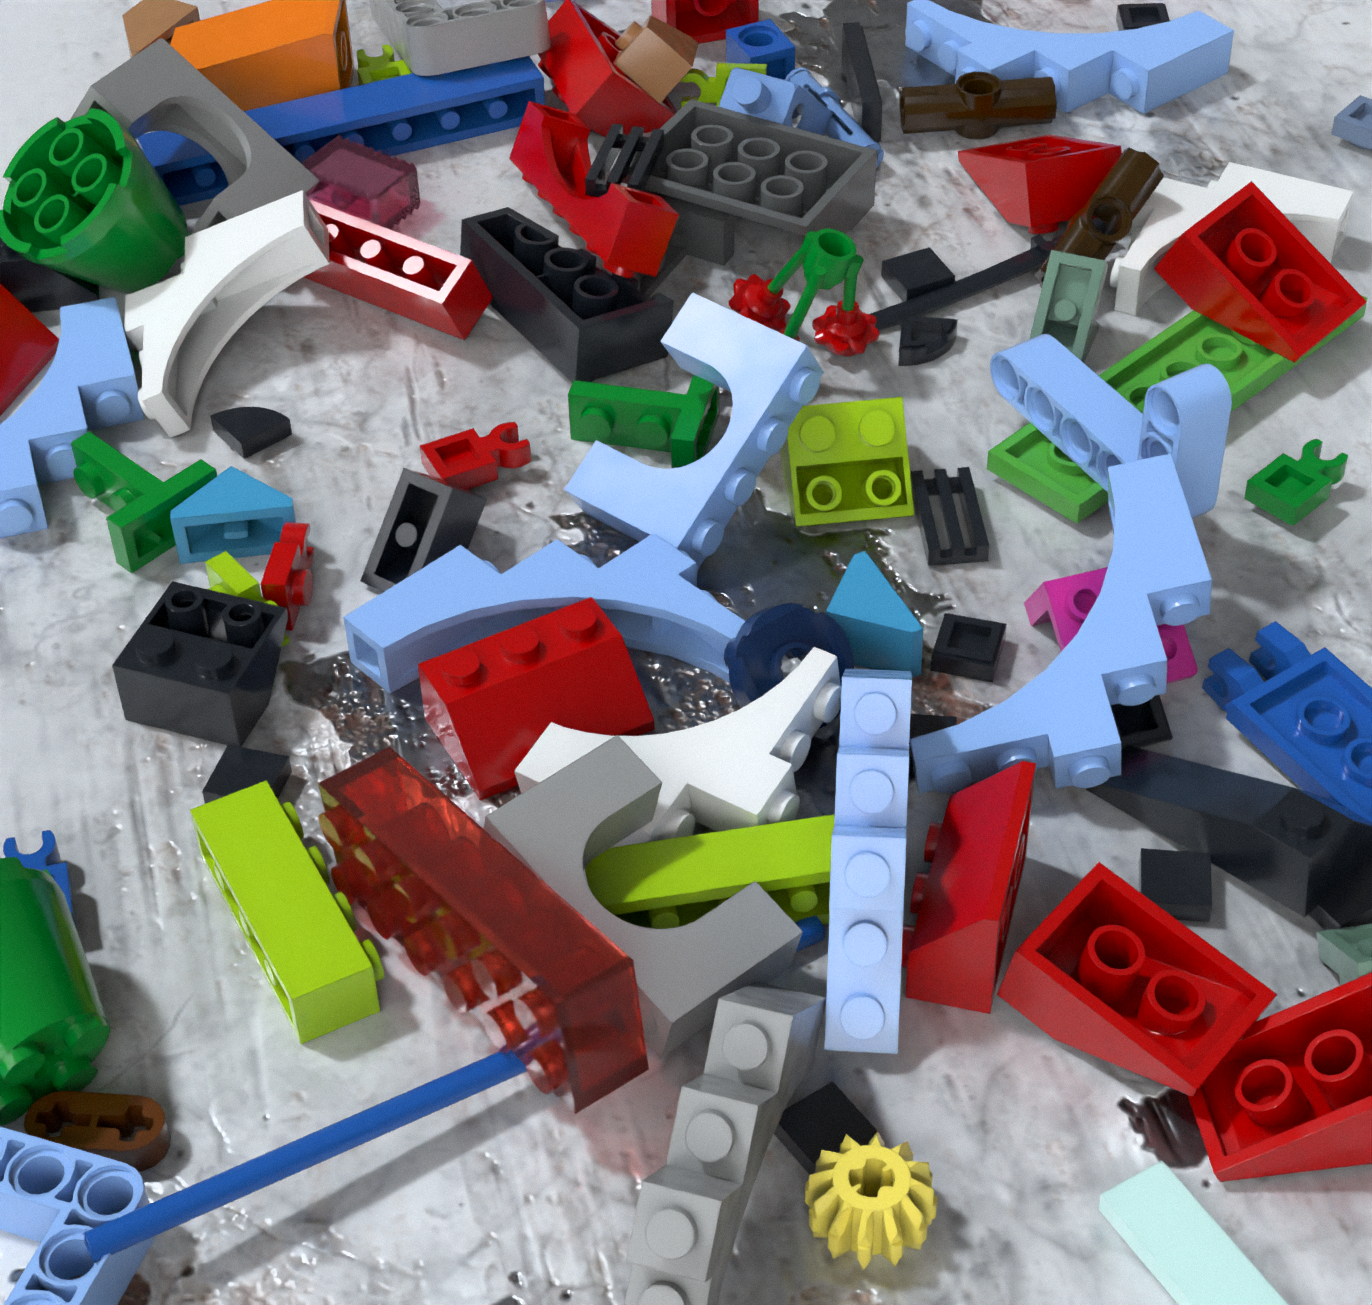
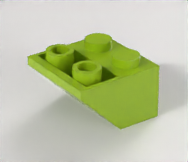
M903 397L802 406L788 428L787 439L780 449L783 477L795 527L914 516Z

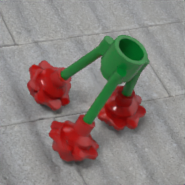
M827 228L817 232L808 231L802 246L774 279L764 281L756 274L750 275L747 281L741 278L736 279L733 284L734 295L728 301L730 308L734 312L770 329L779 331V333L796 341H800L797 334L818 290L832 289L844 280L842 300L838 302L837 306H828L824 315L812 321V327L816 331L815 342L826 346L833 354L852 357L856 354L864 353L867 345L877 341L880 335L879 330L875 328L877 324L876 317L863 313L855 301L857 275L864 259L856 254V245L853 240L845 233L835 229ZM803 265L804 277L808 283L786 327L785 315L790 309V304L786 299L780 297L783 295L784 285Z

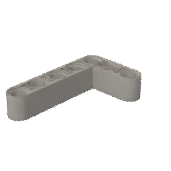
M369 0L372 18L412 73L416 75H439L543 53L551 47L545 0H485L442 9L436 0Z

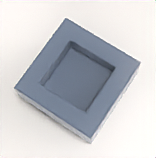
M1360 95L1334 117L1332 135L1350 141L1358 148L1372 150V99Z

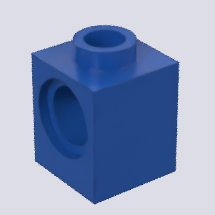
M771 19L726 30V63L767 64V76L785 80L786 76L795 69V46Z

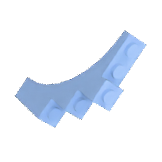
M913 0L907 3L905 46L955 76V84L961 75L974 71L991 73L1000 80L1052 77L1055 84L1057 109L1065 114L1108 93L1145 114L1227 74L1234 30L1198 10L1169 22L1132 30L1104 33H1049L1020 30L982 22L950 11L930 0Z
M116 297L60 307L61 336L53 363L38 388L12 416L0 424V539L48 529L40 485L74 478L73 470L76 468V463L71 447L72 441L90 430L145 419L138 400L136 376Z
M1171 453L1108 467V506L1114 534L1113 552L1101 592L1079 632L1045 671L1007 700L958 725L909 739L913 770L919 794L930 791L940 793L960 791L972 782L982 781L1021 761L1036 763V769L1049 766L1055 789L1072 785L1077 788L1095 787L1106 782L1110 777L1121 775V740L1110 705L1120 703L1126 706H1134L1145 703L1156 695L1165 694L1167 658L1157 625H1184L1199 616L1210 614L1212 578Z
M654 533L600 568H597L589 557L576 553L556 539L500 574L491 562L487 560L482 561L462 545H459L344 616L350 662L388 693H392L419 678L418 664L589 597H593L621 633L626 647L670 656L709 671L730 683L729 669L724 661V650L728 642L737 636L741 626L746 621L718 603L709 592L698 589L696 562L685 551L676 549Z
M845 669L842 676L840 739L836 768L835 820L831 846L824 1050L898 1054L912 689L911 671Z

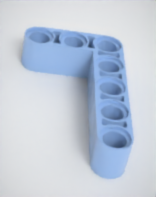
M1041 334L997 352L991 357L990 373L1000 395L1105 491L1108 492V467L1171 453L1192 519L1211 511L1215 507L1232 406L1229 385L1223 374L1211 364H1201L1152 385L1147 390L1142 414L1049 334Z
M0 1126V1230L41 1242L4 1305H117L153 1243L154 1237L113 1255L108 1253L102 1256L100 1261L94 1263L87 1251L82 1233L150 1204L143 1178L136 1168L117 1160ZM83 1275L80 1278L73 1279L76 1276Z

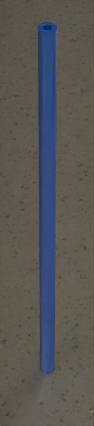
M816 915L794 922L803 931L796 952L825 939L824 927ZM612 1003L606 1004L82 1233L87 1251L94 1263L100 1261L101 1257L108 1253L113 1255L620 1031L624 1027L618 1017L617 1008Z

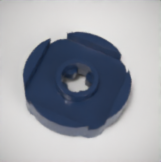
M785 603L765 608L746 620L737 636L728 642L724 650V661L729 669L730 685L739 706L743 708L762 697L785 679L781 671L784 655L788 659L798 658L802 662L813 647L837 656L840 686H842V676L845 669H854V658L849 641L836 621L823 612L815 613L809 608L802 607L803 604ZM823 722L819 729L828 725L829 723Z

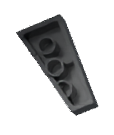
M509 207L462 219L460 256L471 259L493 296L489 304L572 383L573 380L592 382L607 375L668 357V351L660 341L672 324L674 300L660 292L652 295V298L638 291L637 279L626 278L616 274L614 277L596 267V256L582 248L576 250L559 246V235Z

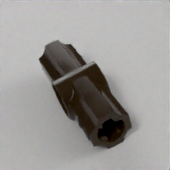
M974 71L961 75L956 80V84L902 88L899 94L900 123L903 134L955 130L957 134L965 138L985 139L995 135L998 127L1052 123L1053 119H1056L1057 103L1055 84L1052 77L1000 80L991 73Z
M1130 147L1125 149L1083 208L1071 217L1067 230L1052 250L1105 260L1116 243L1129 233L1133 219L1164 178V174L1159 168V163L1146 152H1139ZM1092 216L1100 218L1105 223L1107 235L1098 232L1094 227ZM1050 253L1034 274L1041 288Z

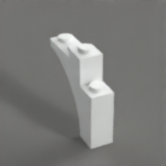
M1232 162L1228 163L1218 181L1211 180L1207 188L1163 178L1132 221L1130 242L1126 256L1118 255L1114 262L1110 276V286L1117 288L1114 310L1135 316L1142 305L1154 293L1167 285V282L1154 268L1182 233L1251 181L1309 242L1332 263L1346 236L1354 191Z
M303 190L185 237V261L180 265L182 274L125 296V319L122 321L128 347L133 352L139 351V360L142 367V387L138 389V400L145 415L150 420L156 419L170 438L191 430L192 413L201 384L212 363L233 334L250 316L279 292L302 277L330 264L328 228Z
M813 647L800 665L782 682L762 697L717 720L664 734L619 736L662 781V786L653 820L612 847L691 836L695 827V821L715 831H725L795 820L800 806V797L796 793L793 772H796L803 765L810 749L811 739L823 722L830 723L841 708L842 686H840L837 656ZM551 722L514 771L521 794L614 736L586 733Z

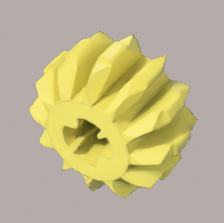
M878 1131L869 1142V1145L860 1146L846 1134L843 1142L840 1144L839 1153L821 1150L820 1157L816 1161L815 1173L809 1175V1180L805 1184V1203L809 1208V1227L813 1232V1237L828 1238L827 1248L830 1250L833 1259L851 1250L857 1252V1260L863 1270L872 1260V1255L882 1254L896 1267L899 1259L903 1256V1247L921 1250L922 1243L927 1238V1226L932 1224V1219L936 1218L937 1196L934 1195V1189L932 1188L933 1175L929 1170V1162L913 1161V1152L908 1141L892 1149L884 1147V1141Z

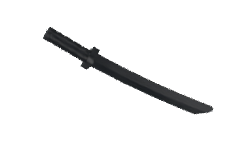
M1098 217L1092 219L1094 227L1098 232L1107 235L1105 223ZM1038 234L1031 238L1030 250L941 288L870 313L877 319L875 328L883 330L902 323V316L919 317L1040 267L1060 240L1062 234L1053 238L1052 241H1046Z

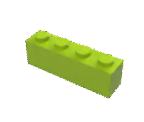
M266 780L190 809L200 856L300 1044L380 1012L376 982L384 979L385 975L379 955L369 939L359 943L354 931L357 930V925L350 904L342 892L332 895L327 885L330 884V878L323 857L316 846L307 849L304 847L301 841L304 839L303 828L292 803L288 801L280 804Z
M835 814L611 847L594 858L583 871L589 889L606 910L621 920L640 927L669 929L692 923L754 881L762 887L794 922L816 915L822 925L829 924L831 846Z

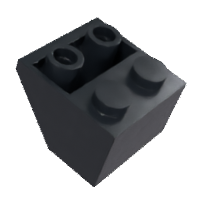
M172 581L112 664L125 720L224 745L242 747L269 705L288 620L287 608Z

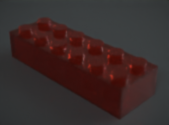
M388 747L318 783L325 811L319 815V824L326 840L334 851L337 865L331 868V876L338 892H342L345 895L349 904L357 902L368 913L373 926L384 939L388 940L393 937L405 949L412 965L421 975L427 976L431 974L441 983L449 1000L460 1013L466 1014L470 1012L484 1025L489 1039L500 1052L507 1053L512 1050L516 1057L525 1065L531 1080L542 1093L549 1094L553 1092L577 1114L649 1070L634 960L391 747Z

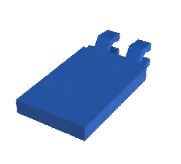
M1276 621L1257 631L1255 641L1261 647L1251 652L1249 662L1254 667L1230 648L1211 657L1208 668L1214 674L1204 679L1202 689L1222 710L1227 712L1226 719L1303 791L1330 799L1372 822V688L1326 647L1311 655L1301 640ZM1259 673H1260L1267 681L1264 682V681L1262 680L1261 676L1259 675Z

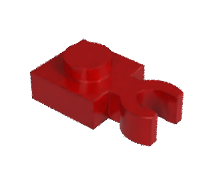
M515 422L500 424L493 428L489 435L481 438L472 428L420 445L421 462L430 476L440 478L466 490L498 480V467L518 468L531 462L530 442L528 439L519 441L518 426Z
M285 522L281 531L280 542L274 543L260 583L262 595L266 601L271 600L278 606L287 608L288 620L285 630L293 631L300 607L308 606L311 601L313 579L309 569L314 558V547L306 546L311 529L310 523Z

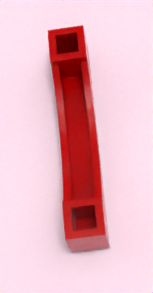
M529 101L509 157L513 164L523 173L522 179L534 185L538 190L537 195L553 206L552 212L564 218L570 224L569 230L586 241L585 248L597 254L604 261L603 267L606 270L626 278H633L636 272L656 277L679 214L660 196L611 183L608 192L600 197L586 195L585 178L592 166L587 140L591 129L573 113Z

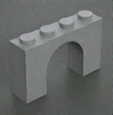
M162 37L92 84L71 117L73 119L87 115L90 108L99 109L114 117L131 132L135 139L152 131H168L185 136L206 149L223 169L228 187L214 197L192 231L194 233L301 190L309 197L320 182L318 178Z
M616 735L486 815L479 855L482 865L490 878L500 886L507 885L525 905L527 916L533 926L546 937L552 935L568 953L572 966L579 978L590 988L598 987L617 1008L618 1017L626 1031L638 1041L645 1040L656 1054L663 1058L714 1022L719 998L754 982L768 984L789 969L803 931L756 881L696 921L669 929H652L630 924L610 913L598 902L588 887L583 870L598 855L653 820L662 786V781Z

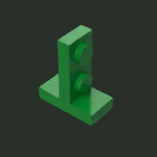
M696 375L692 377L687 394L573 380L568 393L571 440L594 443L597 440L609 445L671 452V468L686 466L706 455L720 415L719 386Z
M90 431L71 442L76 468L73 470L75 481L87 497L91 499L97 498L114 510V513L106 517L116 563L131 574L176 546L170 511L217 477L216 469L200 459L162 482Z

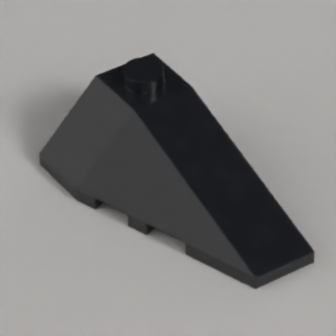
M1129 745L1121 751V775L1110 777L1106 782L1098 786L1085 788V790L1191 852L1211 854L1212 864L1304 918L1372 857V822L1330 799L1294 787Z

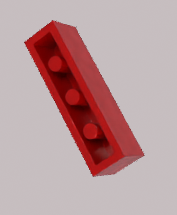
M310 200L328 228L330 264L313 271L303 278L465 341L493 299L491 292L471 259Z

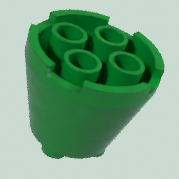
M90 108L87 115L79 116L63 122L58 117L50 120L32 134L21 146L3 175V178L10 182L5 195L3 209L0 210V237L7 246L28 261L119 293L131 294L156 284L171 269L176 260L185 255V237L192 234L187 230L186 218L182 209L131 132L105 111Z
M17 857L0 858V1125H6L23 1116L32 1104L47 1094L59 1091L80 1092L88 1086L98 1074V1069L93 1061L104 1048L110 1034V1024L63 891L47 869L41 871L34 868H25Z

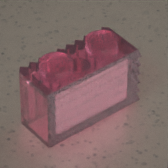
M340 135L301 163L320 180L308 199L387 229L393 230L394 224L399 225L401 219L405 220L407 214L412 215L413 210H418L420 206L417 168L413 163L409 164L405 160L398 159L396 156L392 159L388 153L383 155L380 150L375 152L372 147L368 148L364 144H357L356 141L351 143L348 138L343 140Z

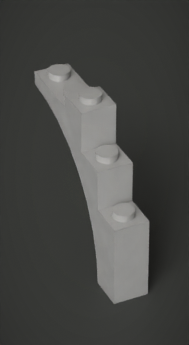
M754 982L718 999L704 1073L681 1087L666 1165L642 1180L626 1257V1262L631 1263L632 1267L624 1305H717L738 1230L771 1138L799 1083L812 1070L826 998Z

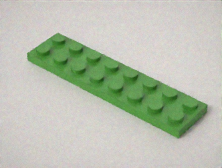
M1366 304L1295 363L1193 310L1098 376L1143 414L1147 390L1152 385L1201 364H1211L1223 374L1229 385L1232 412L1364 317ZM1028 423L988 451L987 470L1076 524L1108 502V492L1031 423Z

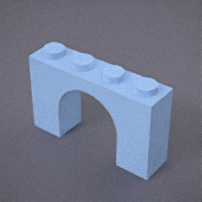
M692 293L660 342L681 369L731 392L733 401L732 416L724 436L701 459L686 466L672 469L650 467L596 440L564 491L587 515L639 542L654 533L676 549H682L696 562V569L698 571L705 558L712 555L719 547L724 535V528L738 506L746 503L755 489L756 478L770 456L775 455L783 447L787 439L788 428L802 406L807 405L816 395L820 385V378L824 371L807 345Z

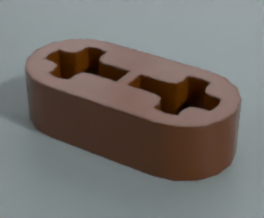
M79 1091L52 1092L39 1098L30 1106L24 1121V1129L28 1135L126 1163L136 1168L138 1172L150 1169L164 1159L171 1142V1135L161 1105L152 1098L140 1095ZM64 1122H73L74 1126H65L60 1136L50 1137L49 1133L59 1132ZM135 1127H146V1130L136 1133L134 1141L125 1142L122 1140V1138L131 1137Z

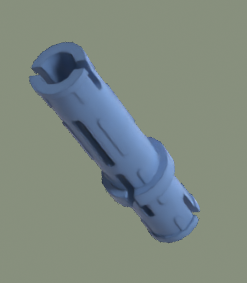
M802 67L792 70L785 80L800 85L832 112L825 134L830 138L877 150V168L884 156L882 147L840 106L839 96L831 88L822 87L808 69Z

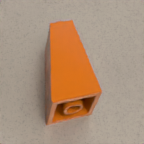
M270 0L176 27L170 44L242 111L349 88L352 84L355 69L346 0Z

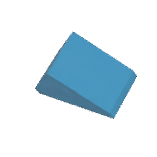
M232 466L170 511L180 564L204 562L225 551L233 558L270 555L274 543L280 542L281 531L285 522L297 523L293 498Z
M866 551L854 554L826 610V615L834 619L845 633L853 653L854 665L874 670L911 671L912 677L921 675L923 627Z

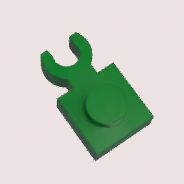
M1313 439L1303 446L1301 458L1298 461L1283 453L1247 480L1244 499L1294 526L1329 498L1331 485L1340 482L1344 477L1348 455L1342 452L1332 460L1320 459L1323 442L1319 439Z

